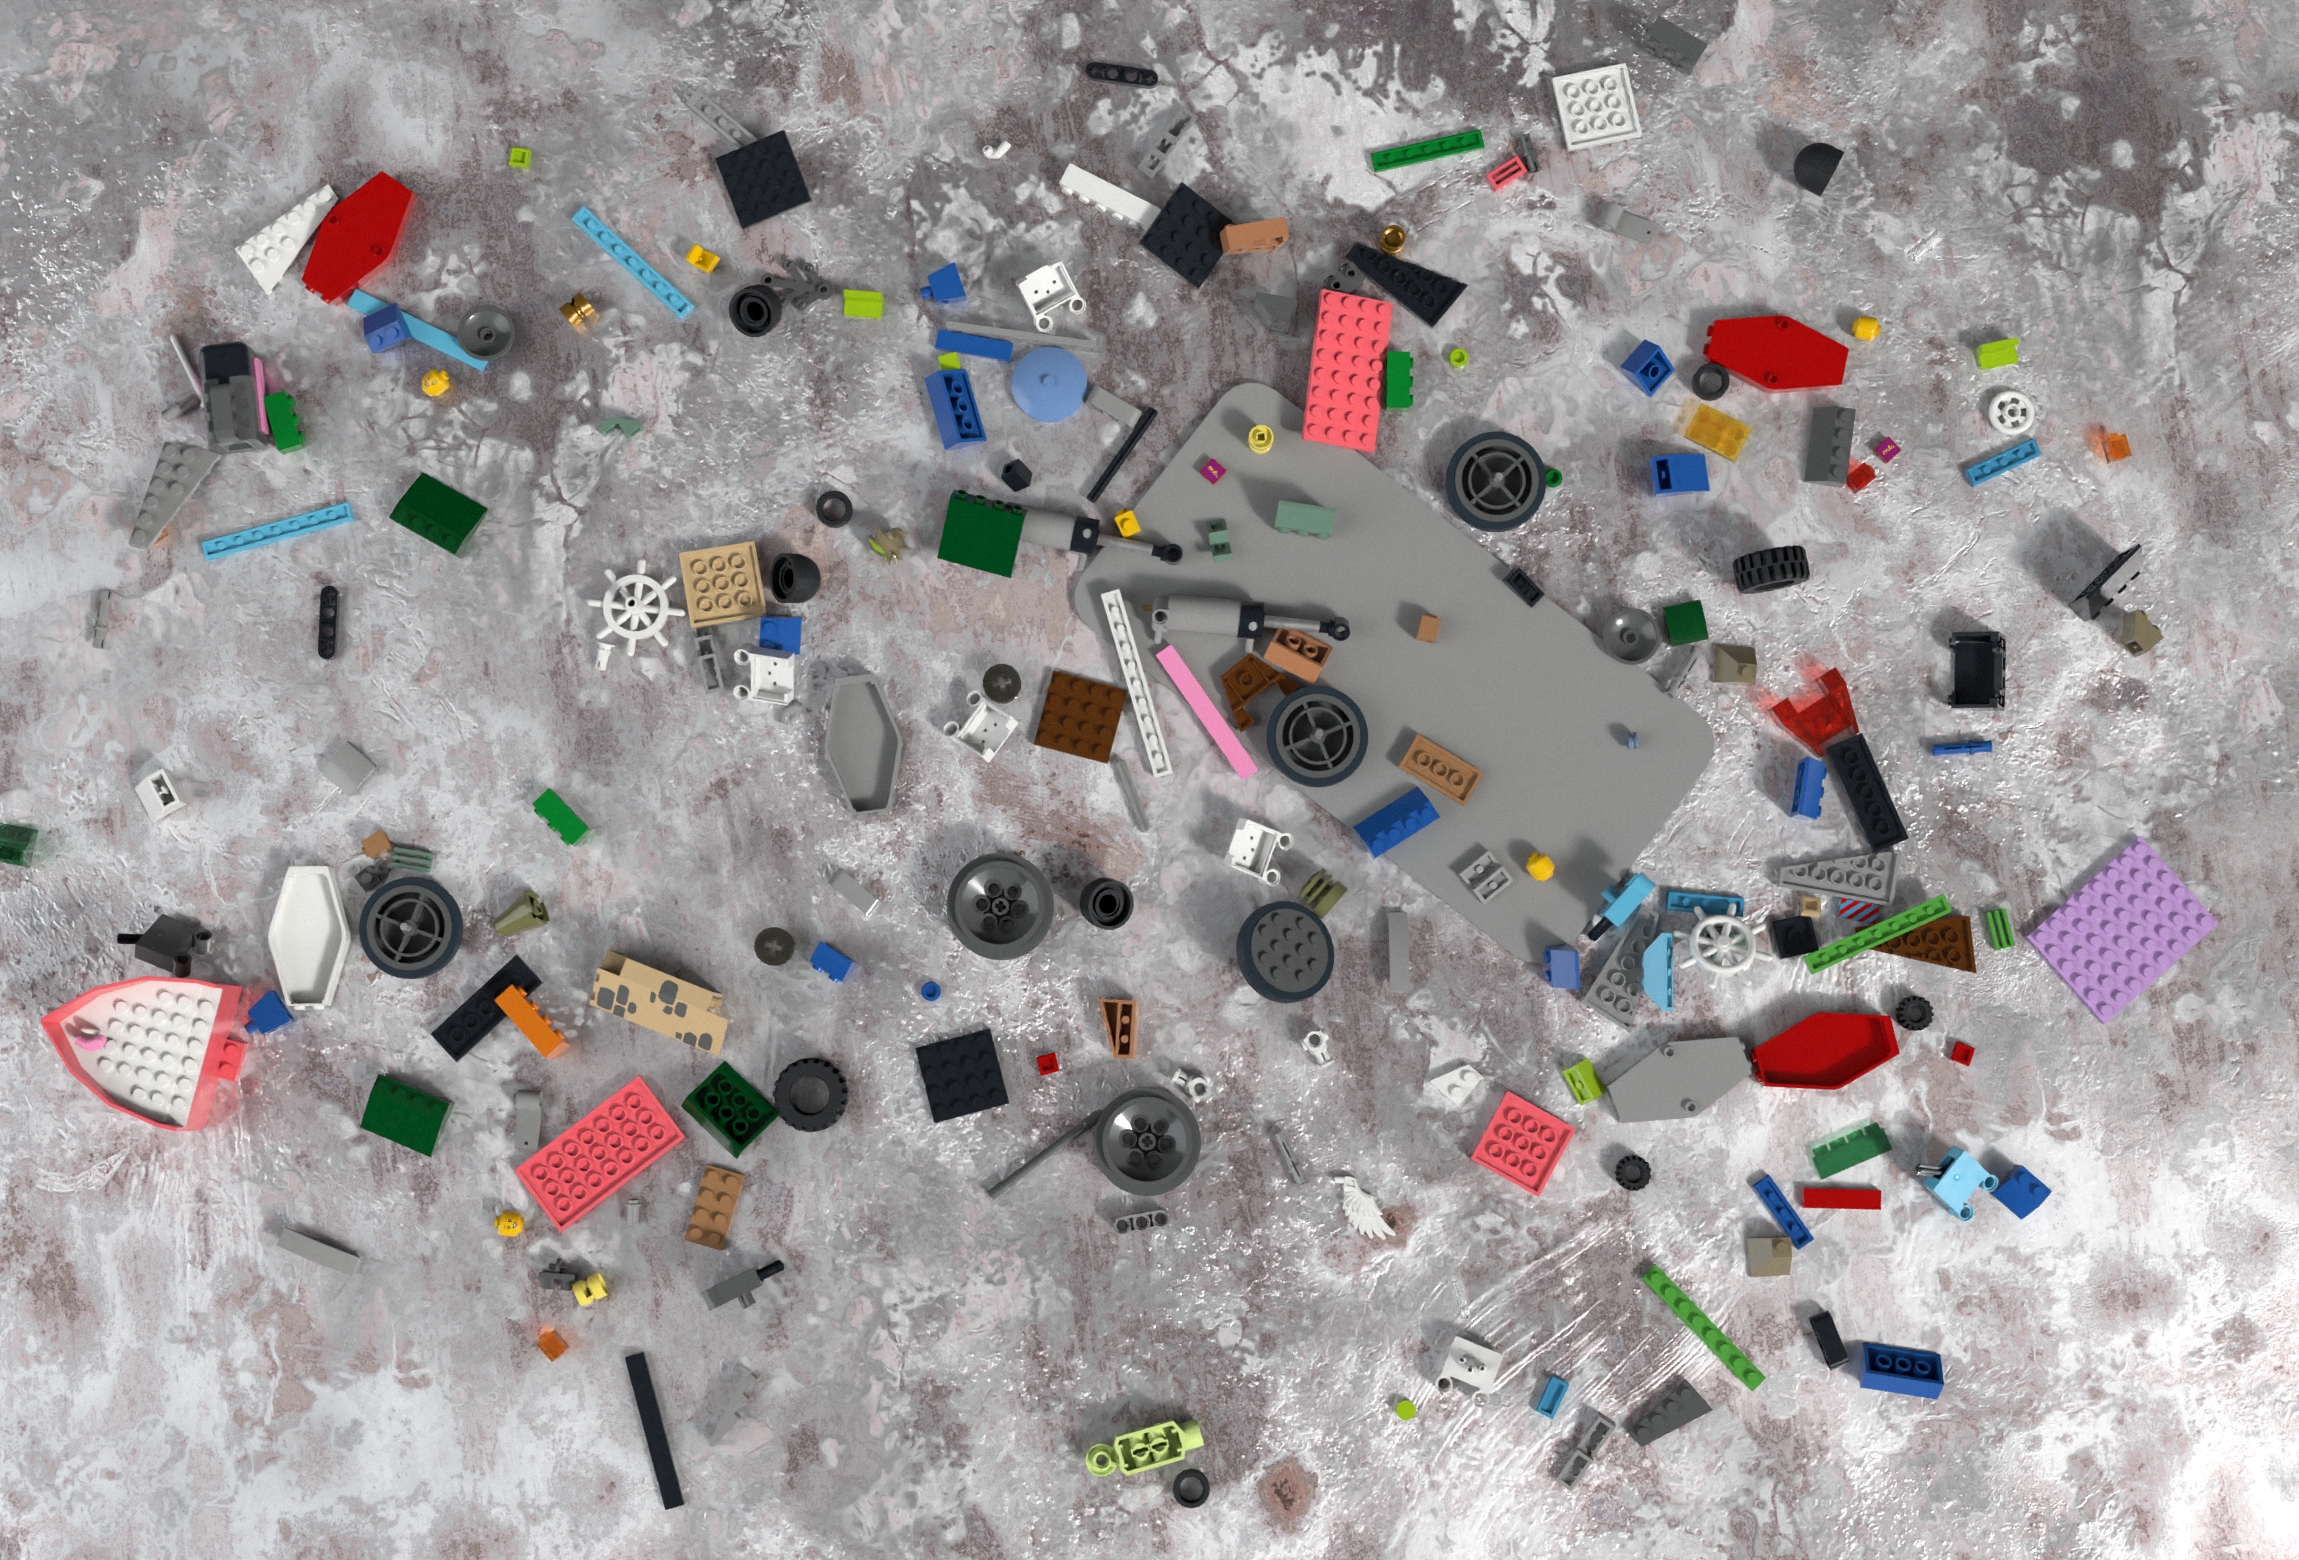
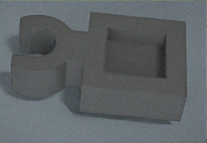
M379 860L374 869L369 865L354 876L365 892L370 891L383 881L379 877L380 875L388 874L391 871L389 867L381 870V865L385 863L384 860Z

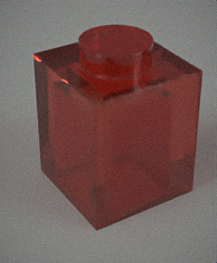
M1864 462L1847 476L1846 484L1856 494L1877 477L1875 470Z

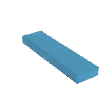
M2034 438L1969 467L1964 472L1971 486L1974 487L2042 454Z
M1667 891L1665 910L1695 913L1694 907L1700 906L1705 914L1727 915L1729 904L1735 903L1737 907L1734 917H1743L1744 898Z

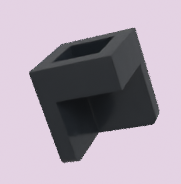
M1020 459L1005 464L1001 479L1014 492L1029 487L1032 478V472Z

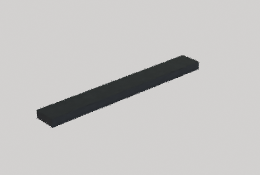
M645 1352L627 1356L625 1361L664 1508L668 1510L685 1505Z

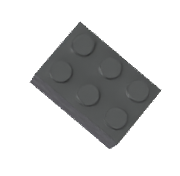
M1658 16L1641 47L1648 54L1660 57L1663 63L1675 66L1680 73L1690 75L1708 44L1663 17Z

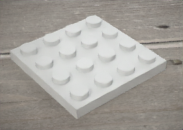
M1626 63L1552 78L1551 81L1568 152L1642 136Z

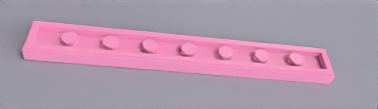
M1172 644L1156 654L1159 662L1241 780L1244 781L1257 772L1259 769Z

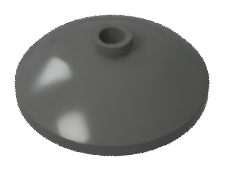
M484 305L473 308L463 316L458 326L457 336L460 346L470 357L481 361H491L502 357L512 347L515 339V327L510 316L505 311L495 306ZM488 335L492 336L490 340H486Z
M1625 608L1617 611L1608 619L1604 626L1603 643L1606 651L1614 660L1625 665H1638L1648 661L1656 653L1660 644L1661 634L1656 620L1649 613L1638 608ZM1627 635L1632 636L1633 640L1631 642L1627 641Z

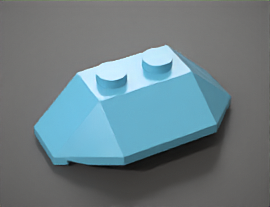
M1661 933L1647 948L1642 958V967L1644 968L1642 986L1644 992L1662 1011H1674L1672 933Z

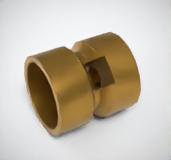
M1389 225L1382 231L1379 247L1384 254L1394 256L1400 253L1406 238L1404 230L1397 225Z
M580 292L571 298V303L566 302L559 308L574 328L583 322V317L588 318L595 312Z

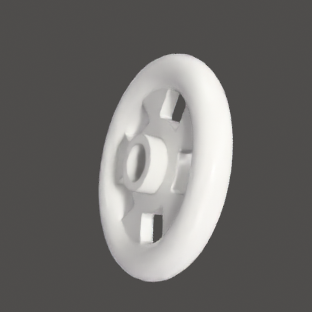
M2003 391L1993 398L1989 406V419L1992 425L2004 434L2016 435L2024 432L2029 428L2034 418L2032 402L2025 394L2019 391ZM2011 398L2018 399V405L2015 403H2010ZM2001 401L2006 404L2002 410L1997 407ZM2021 409H2026V417H2021ZM2008 410L2013 411V416L2008 414ZM2000 415L2006 420L2003 424L1997 418ZM2018 420L2019 426L2012 427L2011 422Z

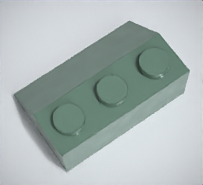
M1279 500L1274 529L1282 534L1296 532L1297 536L1308 537L1309 534L1315 535L1316 539L1326 540L1327 537L1330 538L1332 535L1336 509Z

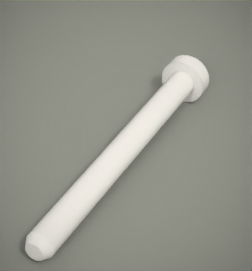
M171 334L170 340L202 402L200 407L204 410L202 385L177 335Z

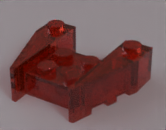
M1836 667L1815 679L1825 696L1804 710L1797 713L1788 697L1767 710L1781 730L1788 733L1791 738L1802 744L1817 758L1825 755L1819 745L1847 728L1851 736L1860 733L1847 684Z

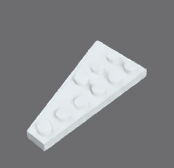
M328 184L235 248L268 296L273 291L272 288L283 278L282 275L288 267L292 266L308 245V241L313 234L317 233L327 213L339 204V198Z

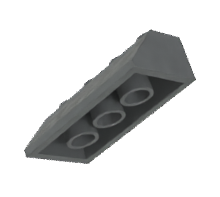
M1838 406L1813 408L1804 476L1805 483L1842 488L1847 483L1856 409Z

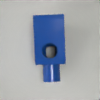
M955 262L927 276L930 286L920 289L923 300L934 296L937 305L967 301Z
M270 990L248 1010L252 1020L245 1024L244 1028L250 1035L258 1029L261 1034L267 1035L296 1020L277 992Z

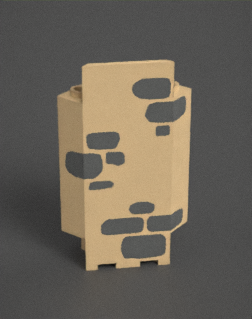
M608 950L601 968L597 967L596 973H598V976L594 981L592 990L594 993L589 1005L719 1056L729 1021L714 1014L715 1009H719L723 1000L720 998L721 993L706 990L641 964L638 961L623 956L621 953Z

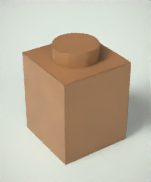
M1426 613V616L1422 615L1416 640L1435 644L1441 619H1438L1437 615Z
M379 830L361 841L363 853L367 858L370 857L372 859H377L395 847L384 830Z

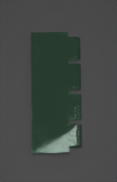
M1875 1122L1864 1127L1866 1135L1863 1134L1861 1129L1847 1134L1848 1143H1846L1844 1137H1840L1828 1143L1831 1150H1828L1826 1144L1813 1149L1815 1157L1812 1160L1820 1179L1827 1178L1892 1150L1884 1128H1880L1878 1123Z

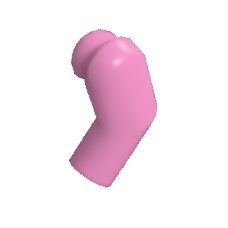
M101 1034L90 1040L80 1035L76 1039L75 1044L89 1052H94L103 1048L107 1040Z

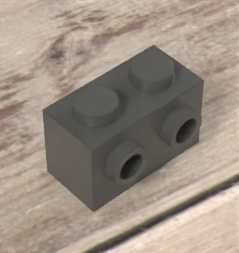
M1352 261L1350 264H1343L1338 269L1339 272L1333 276L1331 274L1323 281L1322 289L1352 295L1366 283L1367 278Z

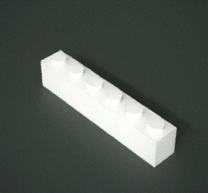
M1069 163L1059 182L1063 193L1069 196L1073 194L1079 197V201L1095 205V208L1100 212L1105 213L1107 211L1111 213L1112 217L1116 220L1122 221L1123 219L1129 222V226L1134 229L1141 228L1147 231L1161 211V208Z

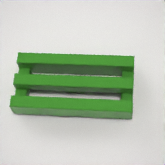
M2006 908L1985 913L1994 950L2015 946ZM2000 913H2001L2002 921H2003V924H2004V928H2005V932H2006V936H2007L2008 943H2006V939H2005V935H2004V931H2003V927H2002V923H2001V919H2000V915H1999ZM1992 915L1995 916L2002 945H1999Z

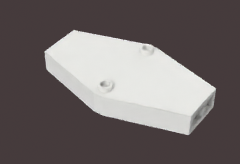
M330 866L288 867L268 932V941L286 1005L293 1006V1010H305V1006H313V1010H325V1006H331L351 941L350 927L334 871Z

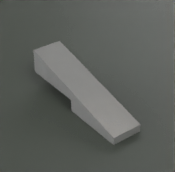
M1598 1412L1556 1476L1555 1481L1568 1490H1573L1594 1461L1593 1458L1615 1429L1616 1424L1613 1420Z

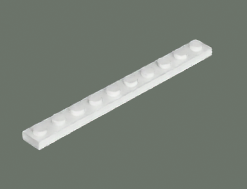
M1120 589L1103 593L1101 597L1154 778L1171 774L1173 769Z

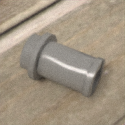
M628 1199L625 1204L627 1206V1224H638L639 1206H641V1203H639V1199Z

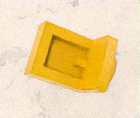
M697 244L692 246L685 258L692 266L710 275L720 260L717 255L702 249Z
M1125 508L1116 512L1117 517L1113 519L1123 538L1141 531L1132 510L1127 512Z

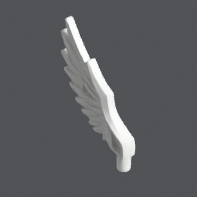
M1335 1175L1334 1183L1344 1184L1343 1194L1345 1196L1342 1201V1208L1346 1209L1345 1216L1349 1215L1348 1222L1351 1223L1353 1220L1354 1229H1357L1359 1226L1360 1234L1364 1235L1365 1230L1370 1239L1373 1238L1372 1230L1383 1240L1386 1237L1382 1231L1395 1236L1396 1233L1381 1218L1380 1215L1383 1213L1376 1206L1373 1196L1364 1193L1359 1188L1356 1178L1349 1175Z

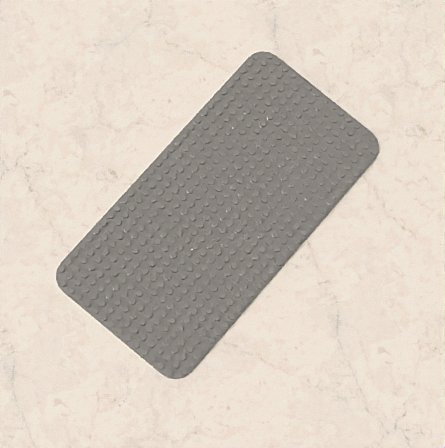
M1247 382L1233 387L1221 397L1132 510L1141 531L1124 539L1162 547L1163 544H1177L1183 551L1181 562L1177 565H1169L1164 561H1160L1159 557L1104 546L1084 571L1076 586L1075 605L1079 617L1091 630L1116 648L1101 594L1120 589L1143 670L1189 705L1156 657V654L1172 644L1240 744L1354 833H1356L1353 829L1354 826L1418 786L1430 800L1440 818L1391 848L1383 855L1512 955L1526 962L1544 963L1543 952L1546 951L1545 946L1571 945L1606 900L1601 895V892L1609 885H1612L1614 888L1617 886L1707 768L1714 753V737L1710 725L1697 711L1677 696L1675 699L1667 697L1664 694L1667 688L1638 666L1625 665L1614 660L1606 651L1603 640L1545 595L1530 608L1502 581L1510 573L1511 569L1355 450L1301 440L1305 412L1279 392L1262 383ZM1257 425H1266L1273 432L1272 447L1265 454L1252 452L1248 445L1249 433ZM1212 458L1227 470L1214 485L1200 474L1202 468ZM1279 500L1335 508L1336 513L1331 537L1321 540L1316 539L1315 535L1309 534L1308 537L1297 536L1296 532H1289V534L1278 533V530L1274 529ZM1225 519L1233 559L1214 562L1206 522ZM1118 528L1113 536L1123 538ZM1174 550L1169 551L1167 554L1171 559L1178 557V553ZM1518 575L1512 580L1513 583H1514V582L1517 580V578L1519 577ZM1522 580L1517 587L1520 588L1525 582ZM1528 586L1523 593L1525 594L1531 587ZM1533 591L1528 598L1531 599L1536 592ZM1169 593L1231 600H1251L1264 602L1265 616L1329 622L1330 619L1336 617L1346 618L1350 626V635L1344 641H1337L1333 637H1329L1328 633L1302 631L1333 647L1315 684L1305 681L1303 678L1263 658L1278 628L1264 627L1261 632V639L1254 640L1253 652L1251 654L1285 675L1291 681L1297 683L1300 686L1299 689L1311 686L1330 687L1346 694L1358 705L1367 723L1368 746L1366 754L1356 771L1342 782L1327 787L1304 786L1290 780L1281 773L1270 756L1266 736L1270 717L1276 706L1285 696L1275 683H1272L1244 705L1243 708L1255 723L1240 733L1220 679L1222 674L1249 654L1245 652L1246 639L1234 636L1167 630V632H1162L1161 643L1156 644L1154 643L1155 630L1151 628L1154 599L1159 596L1169 597ZM1426 613L1437 615V618L1441 619L1435 644L1416 640L1420 618L1422 615L1426 616ZM1339 626L1335 630L1341 632L1344 631L1345 628ZM1632 732H1636L1639 748L1635 749L1632 747L1631 750H1628L1625 733L1631 735ZM1417 734L1484 773L1465 806L1458 804L1398 768ZM1488 849L1514 881L1484 905L1458 875V872ZM1535 852H1538V854L1546 853L1555 866L1554 874L1542 882L1534 880L1526 868V864L1529 861L1528 857Z

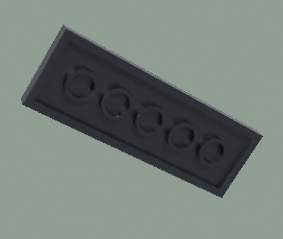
M1860 733L1827 747L1826 751L1871 853H1876L1909 839L1863 734Z
M516 954L437 1027L431 1035L455 1062H459L508 1017L495 1002L499 995L511 985L517 987L520 985L527 992L526 997L528 998L544 982Z

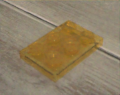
M1701 403L1684 438L1735 463L1752 428Z

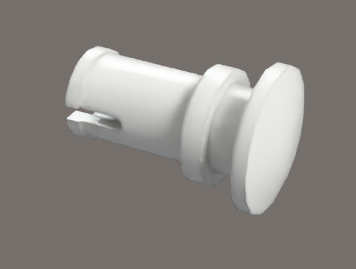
M596 641L600 645L596 650L598 654L594 668L606 671L609 654H612V651H610L611 647H615V645L607 641Z

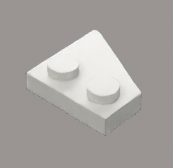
M1467 1064L1430 1080V1083L1455 1105L1459 1106L1483 1076Z

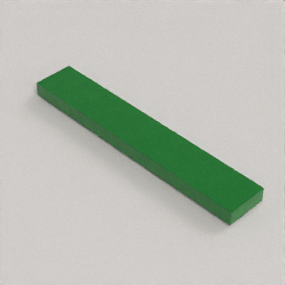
M1481 129L1379 151L1371 153L1370 156L1374 173L1482 150L1485 146Z

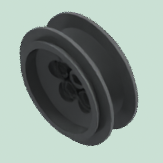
M990 853L972 860L958 872L948 891L947 916L953 933L966 948L984 958L1010 960L1029 953L1047 935L1053 920L1054 899L1046 878L1033 863L1015 854ZM997 884L999 886L997 894L989 893L990 885ZM1016 887L1018 889L1017 896L1010 897L1008 889ZM980 899L987 901V907L983 910L977 908V902ZM999 902H1003L1006 910L999 912L996 905H999ZM1020 904L1024 905L1025 913L1017 915L1015 907ZM992 917L994 925L989 928L985 927V918ZM1005 920L1013 921V928L1011 930L1003 928Z
M1138 1088L1127 1091L1115 1098L1100 1115L1094 1132L1095 1157L1104 1175L1121 1190L1139 1196L1161 1195L1181 1185L1194 1170L1201 1150L1200 1129L1192 1111L1175 1095L1156 1088ZM1137 1118H1143L1146 1121L1144 1128L1138 1129L1135 1127L1134 1122ZM1158 1120L1163 1121L1165 1124L1164 1130L1160 1132L1154 1129V1123ZM1130 1133L1133 1135L1134 1140L1131 1144L1123 1142L1122 1137L1124 1134ZM1145 1136H1150V1140H1153L1149 1147H1145V1143L1142 1142V1138L1145 1139ZM1163 1139L1171 1140L1172 1147L1165 1150L1161 1147ZM1131 1152H1139L1141 1159L1138 1162H1132L1129 1157ZM1157 1154L1160 1157V1162L1157 1165L1150 1164V1155Z

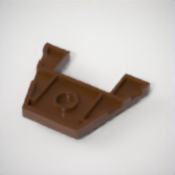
M1251 653L1220 676L1240 733L1255 723L1243 706L1272 683H1275L1285 697L1300 688L1297 683L1271 668V666Z

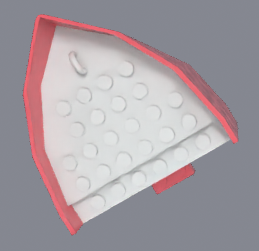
M143 976L94 987L42 1017L40 1022L69 1072L108 1106L153 1126L175 1132L203 1130L205 1128L218 1079L238 1081L248 1046L247 1043L230 1039L242 995V986L220 981ZM101 1034L107 1040L103 1048L94 1052H89L75 1044L76 1039L80 1035L90 1040Z

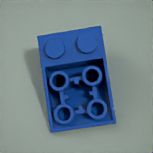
M1670 454L1654 456L1648 460L1653 498L1710 491L1705 454Z

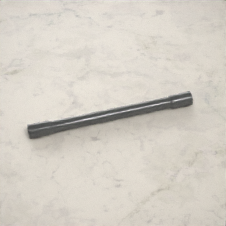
M1098 1111L1092 1112L1073 1129L1005 1180L1000 1181L987 1192L995 1201L1027 1174L1083 1132L1096 1125L1100 1117Z

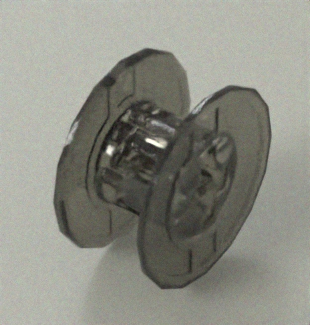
M997 664L986 671L983 678V688L986 695L992 701L1005 704L1013 701L1019 695L1021 679L1018 672L1012 666ZM1001 679L1004 682L1011 681V683L1005 684L1004 688H1001L1000 685L994 686V684L1000 683L999 680Z
M778 927L764 929L758 934L754 944L756 956L761 962L771 966H780L787 963L791 959L795 948L792 936L787 931ZM774 941H777L776 945L782 946V950L775 949V952H773V949L767 947V944H774Z

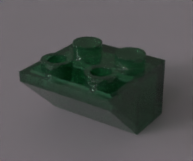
M0 823V862L31 867L38 830Z

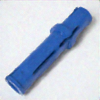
M1969 740L1962 743L1932 745L1933 756L1967 753L1975 755V753L1992 752L1991 740L1976 742Z

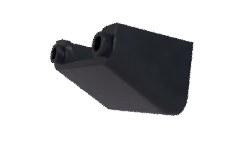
M1999 631L1952 632V638H1949V648L1955 653L1954 691L1948 695V705L1953 710L2004 711L2006 689L2005 635Z

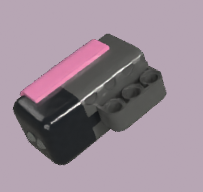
M241 341L203 346L199 350V363L208 446L219 454L267 449V436L270 435L268 414L264 404L266 390L262 361L258 359L257 353Z

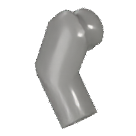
M793 700L787 706H784L779 723L788 725L790 715L794 712L802 711V703Z

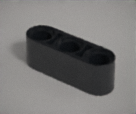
M1827 1310L1810 1317V1324L1828 1368L1832 1371L1850 1364L1829 1311Z

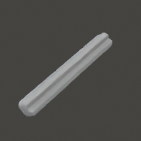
M1117 761L1116 767L1142 833L1147 832L1151 827L1126 761Z

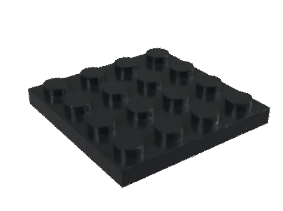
M785 130L715 158L743 230L812 202Z
M1180 182L1140 239L1138 245L1195 289H1199L1223 255L1220 232L1226 225L1236 223L1186 184Z
M990 1028L915 1048L934 1123L1009 1104Z

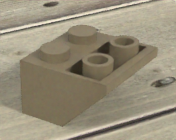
M2139 609L2123 616L2122 644L2134 657L2147 653L2164 638L2160 628L2153 625L2148 620V615Z

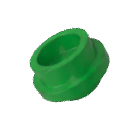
M1557 469L1547 470L1546 486L1550 488L1559 486L1562 482L1561 472Z

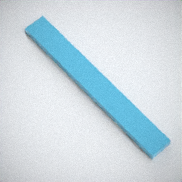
M584 205L571 218L577 226L681 320L695 307Z
M355 289L347 304L348 307L366 316L390 306ZM401 311L413 339L481 372L484 371L488 361L477 360L466 354L460 346L458 338Z
M348 501L202 541L201 545L205 560L210 561L352 522L355 519L351 503Z

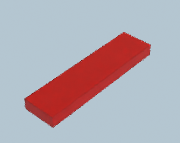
M1802 1188V1208L1881 1210V1190Z

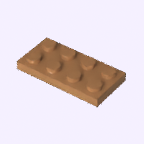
M1417 734L1398 766L1401 770L1462 806L1466 805L1484 774Z
M707 1164L685 1236L686 1241L723 1250L745 1175Z

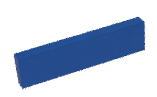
M939 329L935 349L1010 363L1013 343Z
M1769 1174L1752 1185L1787 1236L1791 1237V1242L1797 1250H1800L1814 1240Z

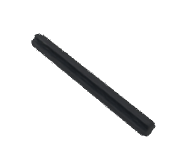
M1150 407L1089 492L1087 499L1090 502L1096 503L1158 415L1154 408Z

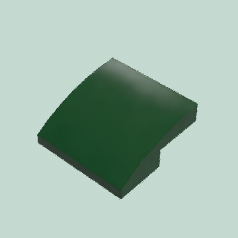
M1700 599L1662 607L1671 647L1709 639Z

